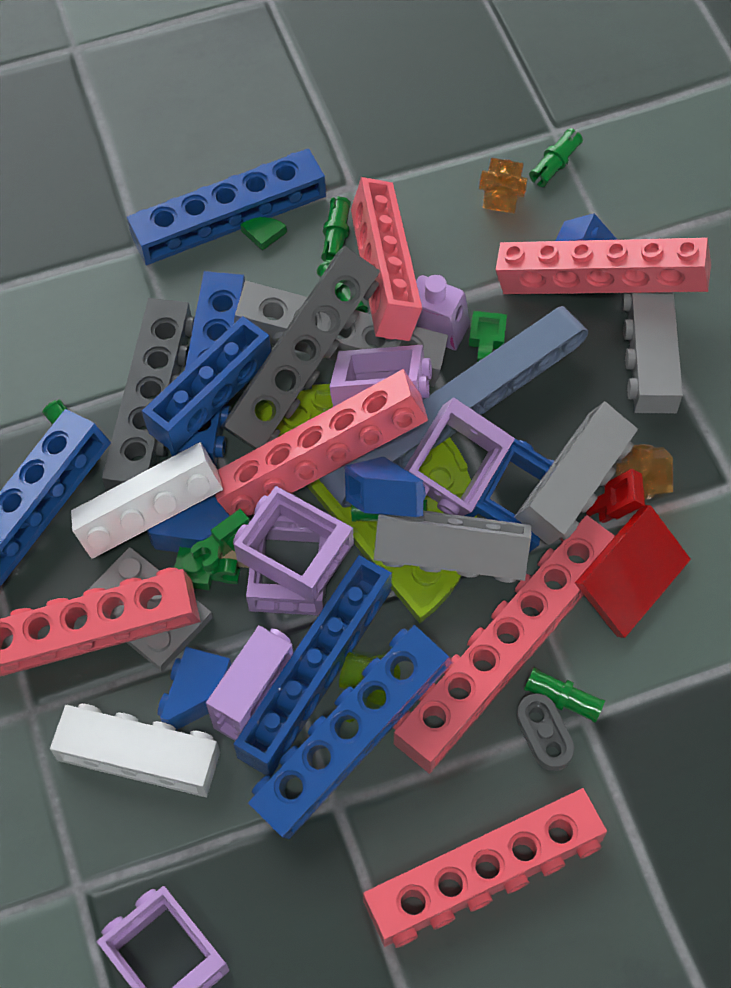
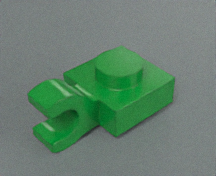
M473 311L469 346L479 347L477 362L492 353L493 349H498L504 345L507 314Z
M241 509L237 510L210 530V537L192 546L190 551L194 559H197L202 554L210 555L202 563L206 573L217 568L220 554L224 557L232 550L235 551L233 540L239 528L243 524H249L250 520Z
M179 547L174 568L183 569L192 579L194 589L210 590L212 580L228 584H238L240 569L237 568V560L222 558L216 569L206 573L202 563L210 557L209 554H202L197 559H194L191 555V548Z

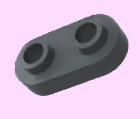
M542 694L526 696L519 704L517 723L536 762L542 768L549 771L564 769L572 760L574 743L555 704L550 698ZM531 713H539L543 720L541 722H533L529 715ZM555 747L559 750L560 755L558 757H550L546 749Z

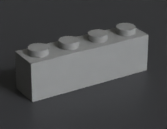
M674 292L622 293V311H627L628 319L624 320L623 336L624 340H629L630 349H626L625 365L626 369L632 370V378L628 379L627 395L628 399H634V413H677L683 392Z
M607 402L601 403L586 416L514 517L522 524L532 525L531 531L547 545H550L559 538L568 539L579 525V522L575 520L580 512L585 513L596 501L598 496L594 492L598 486L603 487L616 472L612 467L616 460L621 461L634 446L630 440L638 429Z
M423 511V516L420 517L379 514L374 560L382 561L384 565L390 567H402L406 564L419 566L420 569L427 572L450 570L457 571L459 575L464 577L486 575L494 576L496 580L507 583L515 582L516 580L525 581L532 525Z

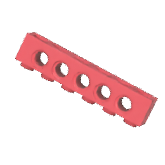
M361 177L351 207V214L360 257L380 270L375 279L379 285L368 299L375 336L389 340L410 341L422 311V304L393 182Z
M708 238L501 242L496 264V273L503 294L708 292L711 270Z
M404 369L218 469L223 490L216 493L217 501L229 515H232L239 509L247 517L254 514L259 500L264 495L269 496L275 486L292 494L428 421L421 394Z
M166 568L158 571L156 576L143 580L141 578H130L120 582L118 587L107 590L104 588H93L85 591L83 596L70 600L67 598H57L48 601L45 607L34 610L31 608H21L12 611L10 616L0 619V677L201 622L192 579L183 569ZM153 596H162L161 602L157 607L147 609V603ZM119 605H124L122 615L116 619H110L112 610ZM87 615L85 625L80 629L74 630L75 621L79 617ZM50 625L48 635L38 640V633L41 628ZM13 635V641L8 648L2 650L1 646L3 640L6 637Z
M582 788L363 892V902L384 947L394 943L395 947L399 948L418 938L416 932L429 925L435 930L451 923L456 919L454 913L466 907H469L470 911L473 912L488 905L493 901L491 895L505 889L507 894L520 890L529 884L528 877L542 871L544 876H548L562 869L566 865L564 860L578 854L580 859L592 855L602 848L600 843L603 841L607 830L586 791ZM553 828L565 830L569 835L570 841L564 844L554 842L549 836V830ZM517 845H525L532 850L534 858L529 861H521L514 856L512 849ZM482 862H489L496 867L498 875L492 879L482 878L478 875L475 867ZM451 879L460 885L462 891L455 897H448L441 893L438 887L439 884L444 880ZM409 897H416L423 902L425 908L420 914L410 915L402 909V902Z

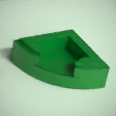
M268 217L253 218L240 224L241 232L262 251L287 233V226L284 223Z

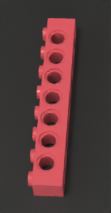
M586 515L568 539H560L562 543L556 550L548 549L538 563L540 568L533 576L526 574L525 581L521 580L516 586L515 592L517 594L509 603L503 600L497 606L491 616L493 621L486 629L479 627L473 633L467 643L469 648L461 657L455 654L451 658L452 664L444 672L445 675L437 684L434 683L419 699L420 703L412 712L408 711L393 727L395 729L394 745L430 774L581 600L584 594L575 582L615 535ZM579 556L585 562L574 563L568 557ZM549 581L558 582L563 588L554 590L549 588L545 583ZM532 607L540 614L528 616L523 613L522 609ZM510 634L517 641L511 644L503 643L499 640L498 636ZM477 661H487L493 668L489 671H480L473 664ZM454 688H462L469 696L459 700L453 698L449 691ZM429 716H437L444 721V724L439 728H430L424 723V720Z

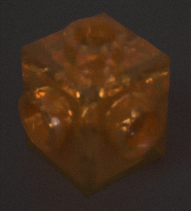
M491 158L489 170H482L479 190H484L483 208L515 214L518 198L525 197L528 178L522 177L524 163Z
M648 444L634 445L632 450L621 460V463L616 464V477L630 469L642 473L644 499L653 498L655 494L673 492V457L664 447L654 448V446Z

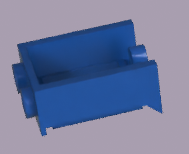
M514 439L471 513L464 516L475 517L477 514H480L486 519L521 523L514 517L515 514L490 499L509 462L541 480L554 460L543 457L534 451L533 447L527 442ZM532 531L529 553L540 544V538Z

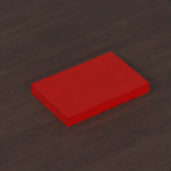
M645 505L638 509L577 579L575 584L617 637L626 638L689 563L691 558L653 507Z

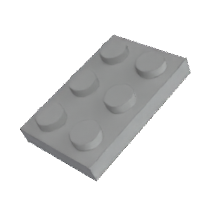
M129 547L88 590L93 588H104L107 590L118 587L120 582L130 578H141L142 580L156 576L159 570ZM153 596L147 603V609L157 607L161 602L162 596ZM196 600L201 622L126 643L163 672L213 618L212 612ZM124 605L115 607L111 612L110 619L120 617L124 611Z

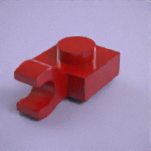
M630 469L608 481L604 485L605 493L597 497L594 504L586 511V515L590 517L599 513V521L605 523L613 518L618 520L645 506L642 473Z

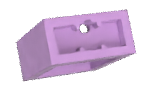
M423 345L338 351L329 387L333 407L404 369L421 394L422 401L424 398H429L428 379H432V364L430 358H424Z
M452 398L443 404L404 469L423 480L426 495L438 502L437 507L442 512L464 516L471 513L515 438L456 398ZM446 424L488 451L461 499L418 471Z
M275 486L269 496L264 495L259 500L254 510V517L248 525L243 524L239 528L233 543L237 561L314 603L353 546L354 537L353 527ZM280 514L327 539L303 576L256 551V548Z
M280 514L256 548V551L265 555L267 539L319 542V552L327 539ZM249 568L246 595L249 611L319 615L323 610L326 586L316 601L312 603L282 585L262 584V574Z
M258 625L206 702L214 729L236 741L293 655L291 641L284 633L276 629L268 631Z
M162 886L158 891L151 889L143 894L135 903L137 908L124 919L120 916L107 924L101 932L103 936L96 941L132 988H146L118 950L165 910H168L206 957L205 960L172 988H211L230 971L225 961L165 886Z

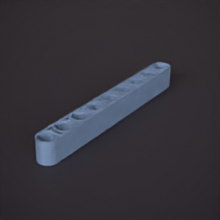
M565 307L556 308L429 395V398L423 399L428 421L346 465L385 457L404 469L443 404L452 398H456L479 415H482L579 347L586 339L588 330ZM446 424L431 450L458 431ZM346 465L319 479L340 505L345 508L352 505L346 501L345 495Z

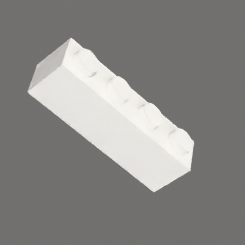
M199 442L71 510L72 530L91 559L222 491L223 487L218 470L202 443Z
M83 703L79 704L78 707L65 705L50 747L51 752L57 761L206 798L220 756L217 741L213 740V737L201 731H191L190 734L175 731L176 728L172 725L158 721L153 722V725L138 722V719L130 714L118 712L115 716L101 713V710L95 706Z

